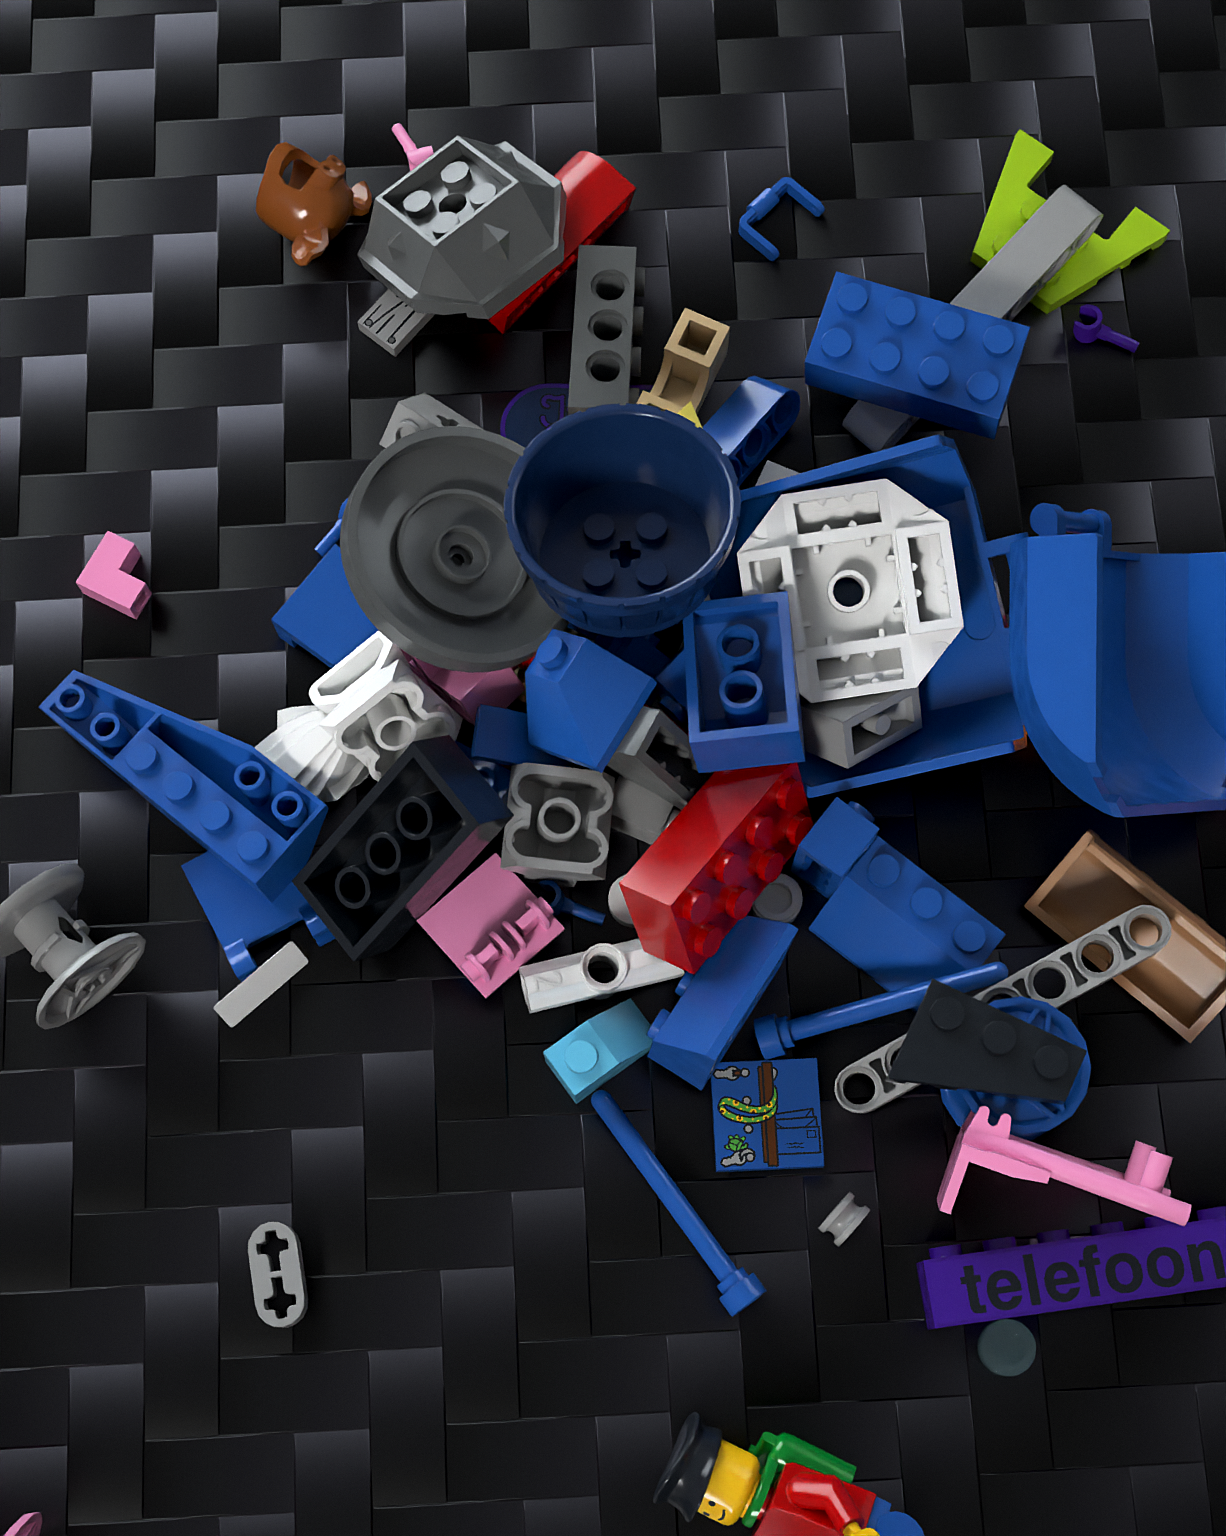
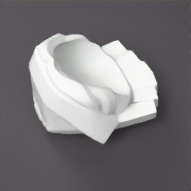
M315 705L278 710L277 730L254 748L322 802L337 801L368 777L369 771L367 766L354 755L342 752L337 747L334 738L318 725L328 714L321 711Z

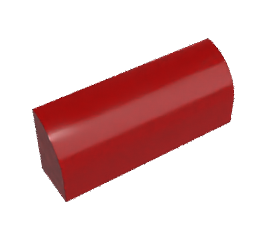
M579 151L554 175L555 178L562 182L567 196L566 221L563 233V240L565 242L564 261L494 316L487 319L502 334L578 260L579 245H593L630 207L636 187L611 164L596 154L588 151Z

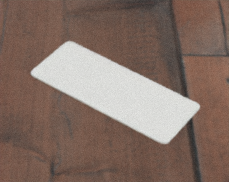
M293 941L288 942L214 1006V1010L230 1027H234L308 963V959Z

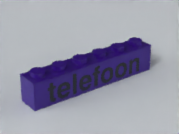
M1226 1206L1198 1210V1221L1187 1222L1185 1226L1153 1216L1143 1218L1145 1229L1124 1231L1123 1222L1117 1221L1090 1226L1091 1236L1071 1239L1069 1229L1037 1233L1038 1244L1017 1247L1015 1237H1005L982 1241L984 1252L963 1254L961 1244L928 1249L930 1259L916 1263L927 1329L1226 1287Z

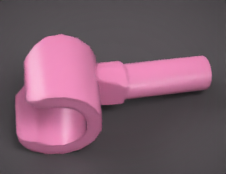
M397 123L392 127V132L407 155L410 171L434 154L432 146L417 149L402 124Z

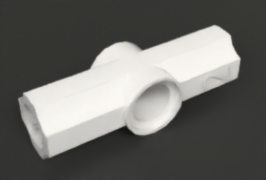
M639 938L613 945L599 943L584 952L519 967L521 986L529 1013L592 998L596 1000L607 999L616 992L684 975L683 969L644 952ZM602 960L608 962L615 971V979L609 983L595 981L588 972V965L594 961Z

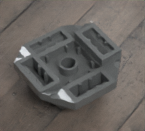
M457 135L375 198L368 234L357 255L363 267L417 313L437 315L466 313L468 318L490 319L564 261L565 242L563 240V233L566 221L567 196L561 181L508 142L504 141L491 145Z

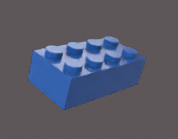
M836 271L804 362L805 384L994 440L1025 349L1030 327Z

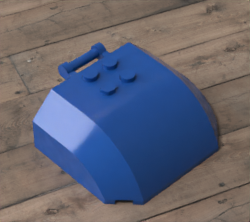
M940 434L740 490L741 508L737 532L732 549L720 568L718 578L709 593L710 600L743 596L737 552L781 494L887 478L926 507L934 510L949 521L964 627L918 685L923 728L849 769L805 751V762H798V767L806 797L808 798L1008 754L1027 747L1026 729L1019 715L1010 674L1009 628L992 558L1006 555L1010 570V543L1029 537L1028 532L987 541L976 491L954 439ZM842 578L835 583L833 595L839 604L852 607L861 601L862 588L856 580ZM799 694L800 705L808 701Z
M1038 504L1031 512L1030 525L1039 536L1026 537L1010 543L1009 657L1013 692L1019 715L1039 756L1051 772L1070 791L1086 803L1113 817L1226 810V552L1147 554L1112 551V522L1110 516L1105 511L1088 509L1078 513L1064 511L1056 504Z

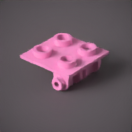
M494 853L416 920L485 999L519 970V967L529 962L565 930L562 924L552 915L554 911L541 896L537 898L514 872L500 868L501 858L497 853Z

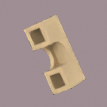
M685 308L664 348L663 363L651 392L643 390L636 404L660 408L661 411L666 409L677 414L691 401L696 414H698L727 356L730 326Z

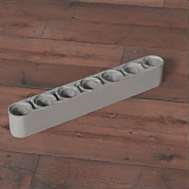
M1062 185L950 304L1012 321L1093 234L1100 224L1103 214L1067 185ZM858 400L846 415L842 426L874 453L894 447L920 418Z
M1152 905L1134 907L973 996V998L987 1004L992 998L998 996L1007 998L1022 996L1047 1002L1058 1009L1157 954L1167 945L1171 937L1169 918L1161 909ZM1138 918L1152 921L1158 930L1156 943L1150 946H1142L1136 943L1129 933L1130 923ZM1091 944L1105 947L1111 956L1109 969L1101 973L1088 970L1083 965L1081 959L1082 950ZM1045 970L1054 971L1062 978L1064 991L1058 998L1045 999L1035 991L1033 980L1039 972ZM906 1034L852 1063L839 1073L835 1081L834 1092L843 1108L853 1113L865 1114L876 1110L921 1085L908 1082L901 1084L885 1081L892 1067V1058L900 1050ZM856 1074L868 1075L875 1085L873 1098L868 1103L862 1105L851 1103L845 1093V1085L848 1079Z

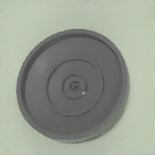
M444 426L420 430L395 441L381 451L363 472L348 498L342 517L340 530L342 564L350 589L362 611L379 632L397 647L421 661L452 671L468 673L491 672L516 666L536 655L538 647L546 640L552 628L563 631L570 623L548 606L514 552L506 528L504 497L505 490L509 488L507 482L511 470L519 456L524 455L525 447L496 433L471 427Z

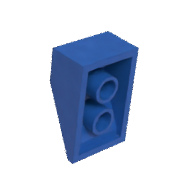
M788 591L703 601L699 607L683 619L689 743L698 773L805 762L802 715Z

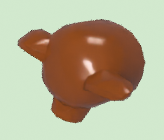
M283 142L275 146L267 160L257 195L256 213L259 219L268 227L293 241L291 257L299 266H306L313 259L323 254L328 248L329 242L344 229L350 216H363L369 213L372 204V194L366 181H361L350 188L343 179L346 171L345 165L335 155H329L326 160L320 163L305 151L287 142ZM293 161L292 174L287 185L282 176L285 168Z

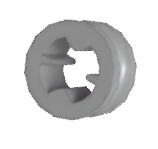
M851 1192L840 1201L818 1227L822 1233L825 1231L833 1233L835 1237L834 1243L838 1247L849 1237L870 1211L866 1205L858 1207L854 1203L855 1195Z

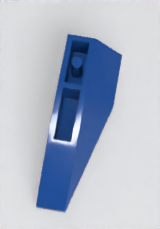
M73 670L39 706L46 715L117 776L271 903L308 863L329 808L253 746L76 670Z

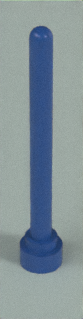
M993 962L936 978L935 980L960 992L967 993L995 985L1006 979L1009 972L1004 963ZM931 980L789 1020L787 1016L778 1018L775 1013L754 1019V1029L761 1053L765 1060L787 1054L788 1048L795 1047L796 1040L920 1006Z
M606 1090L594 1092L591 1097L592 1106L720 1281V1284L717 1285L722 1294L719 1300L731 1317H734L767 1290L754 1272L748 1275L743 1267L737 1269L611 1094Z

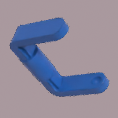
M790 177L781 178L771 189L766 188L747 206V212L740 218L739 235L770 261H774L779 257V251L751 226L756 221H760L778 204L779 199L786 192L813 215L819 217L825 212L823 204Z

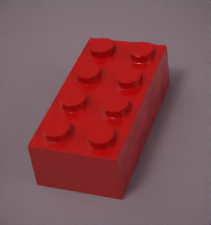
M798 763L715 771L619 882V886L644 952L695 974L707 958L712 957L718 951L722 940L738 920L747 916L753 902L766 886L778 878L784 864L797 850L800 842L814 826Z

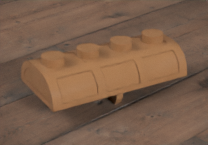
M1089 828L1024 907L1068 943L1073 942L1134 907L1152 905L1161 909L1167 915L1171 924V937L1167 945L1151 958L1114 977L1113 980L1191 1043L1226 1006V939ZM1138 918L1130 923L1129 933L1136 943L1142 946H1150L1156 943L1158 930L1152 921ZM1091 944L1086 946L1081 952L1083 956L1103 972L1109 969L1111 956L1105 947Z

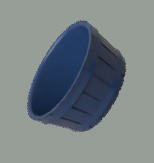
M618 403L587 408L584 412L578 411L550 425V429L542 431L524 449V455L519 456L511 470L507 482L509 488L505 490L504 517L507 522L506 528L514 552L548 606L559 616L578 628L598 635L617 638L642 637L654 634V632H660L672 627L690 615L711 592L718 578L720 568L732 549L739 523L741 496L740 488L737 486L738 479L726 453H722L723 449L710 434L701 427L697 428L695 423L666 409L661 411L658 407L644 404L626 403V405H620ZM624 543L631 544V550L641 554L640 559H633L628 568L620 567L619 560L610 559V554L618 552L620 544Z

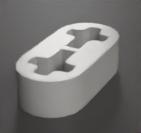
M267 1222L253 1231L248 1241L255 1307L258 1316L266 1324L278 1328H288L297 1324L304 1317L308 1309V1293L301 1243L298 1235L291 1227L280 1222ZM276 1232L278 1239L288 1241V1249L281 1251L279 1255L280 1271H274L271 1256L261 1254V1245L269 1243V1234ZM279 1278L283 1280L285 1293L295 1295L296 1305L289 1306L287 1308V1317L282 1319L279 1311L270 1310L268 1307V1300L277 1297L275 1279Z

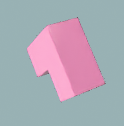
M107 531L77 579L76 584L83 594L136 620L152 595L145 582L129 575L141 556L136 545Z

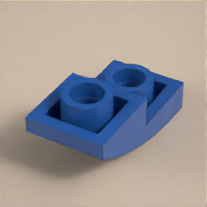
M483 704L477 708L470 759L509 766L522 763L562 767L571 766L570 761L537 750L529 744L527 713Z

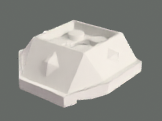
M887 478L781 494L737 552L743 596L788 591L799 694L810 703L917 688L964 627L949 521L934 510L926 507ZM852 578L861 585L862 598L857 605L846 607L836 601L833 595V587L838 580Z

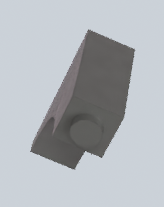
M645 706L640 710L605 767V770L646 788L681 810L714 773H698L689 743V736L661 710Z

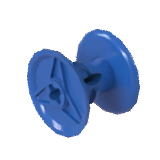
M1019 996L994 1000L988 1004L1087 1050L1086 1041L1072 1020L1047 1002ZM1088 1050L1068 1097L1062 1105L994 1096L992 1093L957 1089V1091L940 1089L942 1102L960 1127L971 1110L976 1114L979 1107L984 1105L990 1110L988 1117L990 1125H996L1000 1115L1007 1113L1011 1116L1010 1134L1033 1141L1072 1117L1086 1096L1091 1073Z

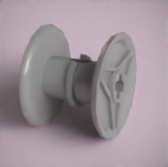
M76 863L62 864L41 873L22 885L0 904V958L26 948L32 955L31 965L38 972L46 971L54 980L37 1006L36 1023L43 1029L59 1027L79 1017L99 1003L135 967L144 953L146 940L141 935L132 932L118 934L95 945L88 937L89 926L83 920L74 921L67 912L81 893L85 877L84 871ZM63 931H70L78 941L67 938Z

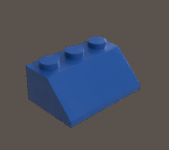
M879 836L854 865L808 928L888 992L932 980V978L936 979L982 966L1006 935ZM919 1006L910 1009L917 1013Z
M748 915L738 920L722 940L718 951L712 957L707 958L695 974L686 971L674 993L681 996L675 1008L672 1012L663 1008L646 1034L653 1039L647 1057L702 1091L781 967L799 929L790 923Z

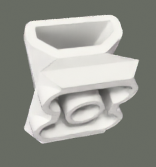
M379 631L318 679L309 690V696L313 704L328 714L318 725L334 738L337 747L342 752L354 755L366 765L370 775L376 781L383 777L413 741L450 735L455 741L463 720L458 713L413 673L402 650Z

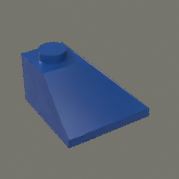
M552 628L546 640L538 647L534 659L525 671L529 744L537 750L602 773L657 682L652 677L587 638Z

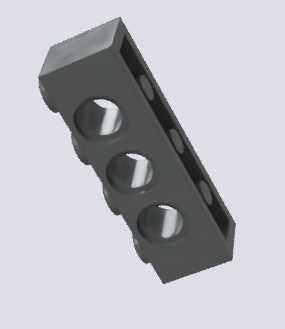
M579 245L568 415L578 411L584 412L587 408L606 404H636L639 399V388H630L631 376L640 377L641 347H632L633 336H642L644 307L635 306V296L644 297L646 267H636L637 247Z

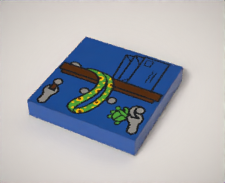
M817 1058L720 1062L710 1077L716 1172L824 1167Z

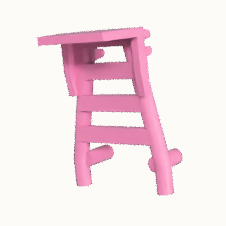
M984 1105L979 1107L976 1114L971 1110L961 1126L937 1196L939 1210L951 1214L968 1163L972 1162L1014 1178L1047 1184L1049 1178H1053L1181 1226L1187 1224L1192 1207L1191 1204L1170 1197L1171 1190L1165 1188L1164 1184L1173 1157L1156 1152L1157 1148L1135 1141L1126 1171L1122 1173L1011 1135V1116L1007 1113L1001 1114L998 1123L992 1126L988 1123L990 1110Z

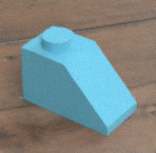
M630 998L588 1019L543 1052L545 1062L577 1104L650 1050L653 1039L646 1034L651 1025Z

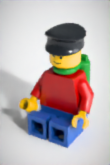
M693 1412L685 1420L670 1459L653 1495L654 1503L661 1504L666 1502L671 1504L681 1512L686 1522H691L696 1513L699 1512L727 1526L733 1525L739 1517H742V1524L751 1528L757 1518L751 1536H925L920 1525L912 1517L898 1511L889 1512L891 1503L877 1497V1494L851 1484L856 1472V1466L786 1432L780 1433L777 1436L770 1432H764L757 1445L751 1444L747 1452L723 1440L720 1429L704 1425L697 1412Z

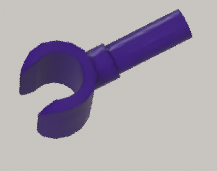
M1090 304L1080 307L1079 317L1084 322L1091 323V325H1084L1081 322L1074 321L1073 333L1078 341L1081 343H1091L1099 338L1135 353L1139 342L1102 324L1103 315L1098 307Z

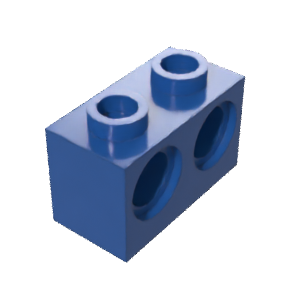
M836 797L798 845L790 871L827 899H830L854 865L874 842L880 830L879 827L873 824L875 819L872 814L854 801H849L846 804Z

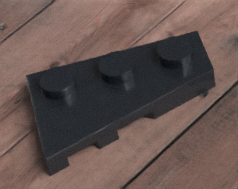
M932 978L885 1081L901 1084L908 1082L936 1086L935 1088L955 1091L962 1089L992 1093L994 1096L1062 1105L1068 1097L1087 1050Z

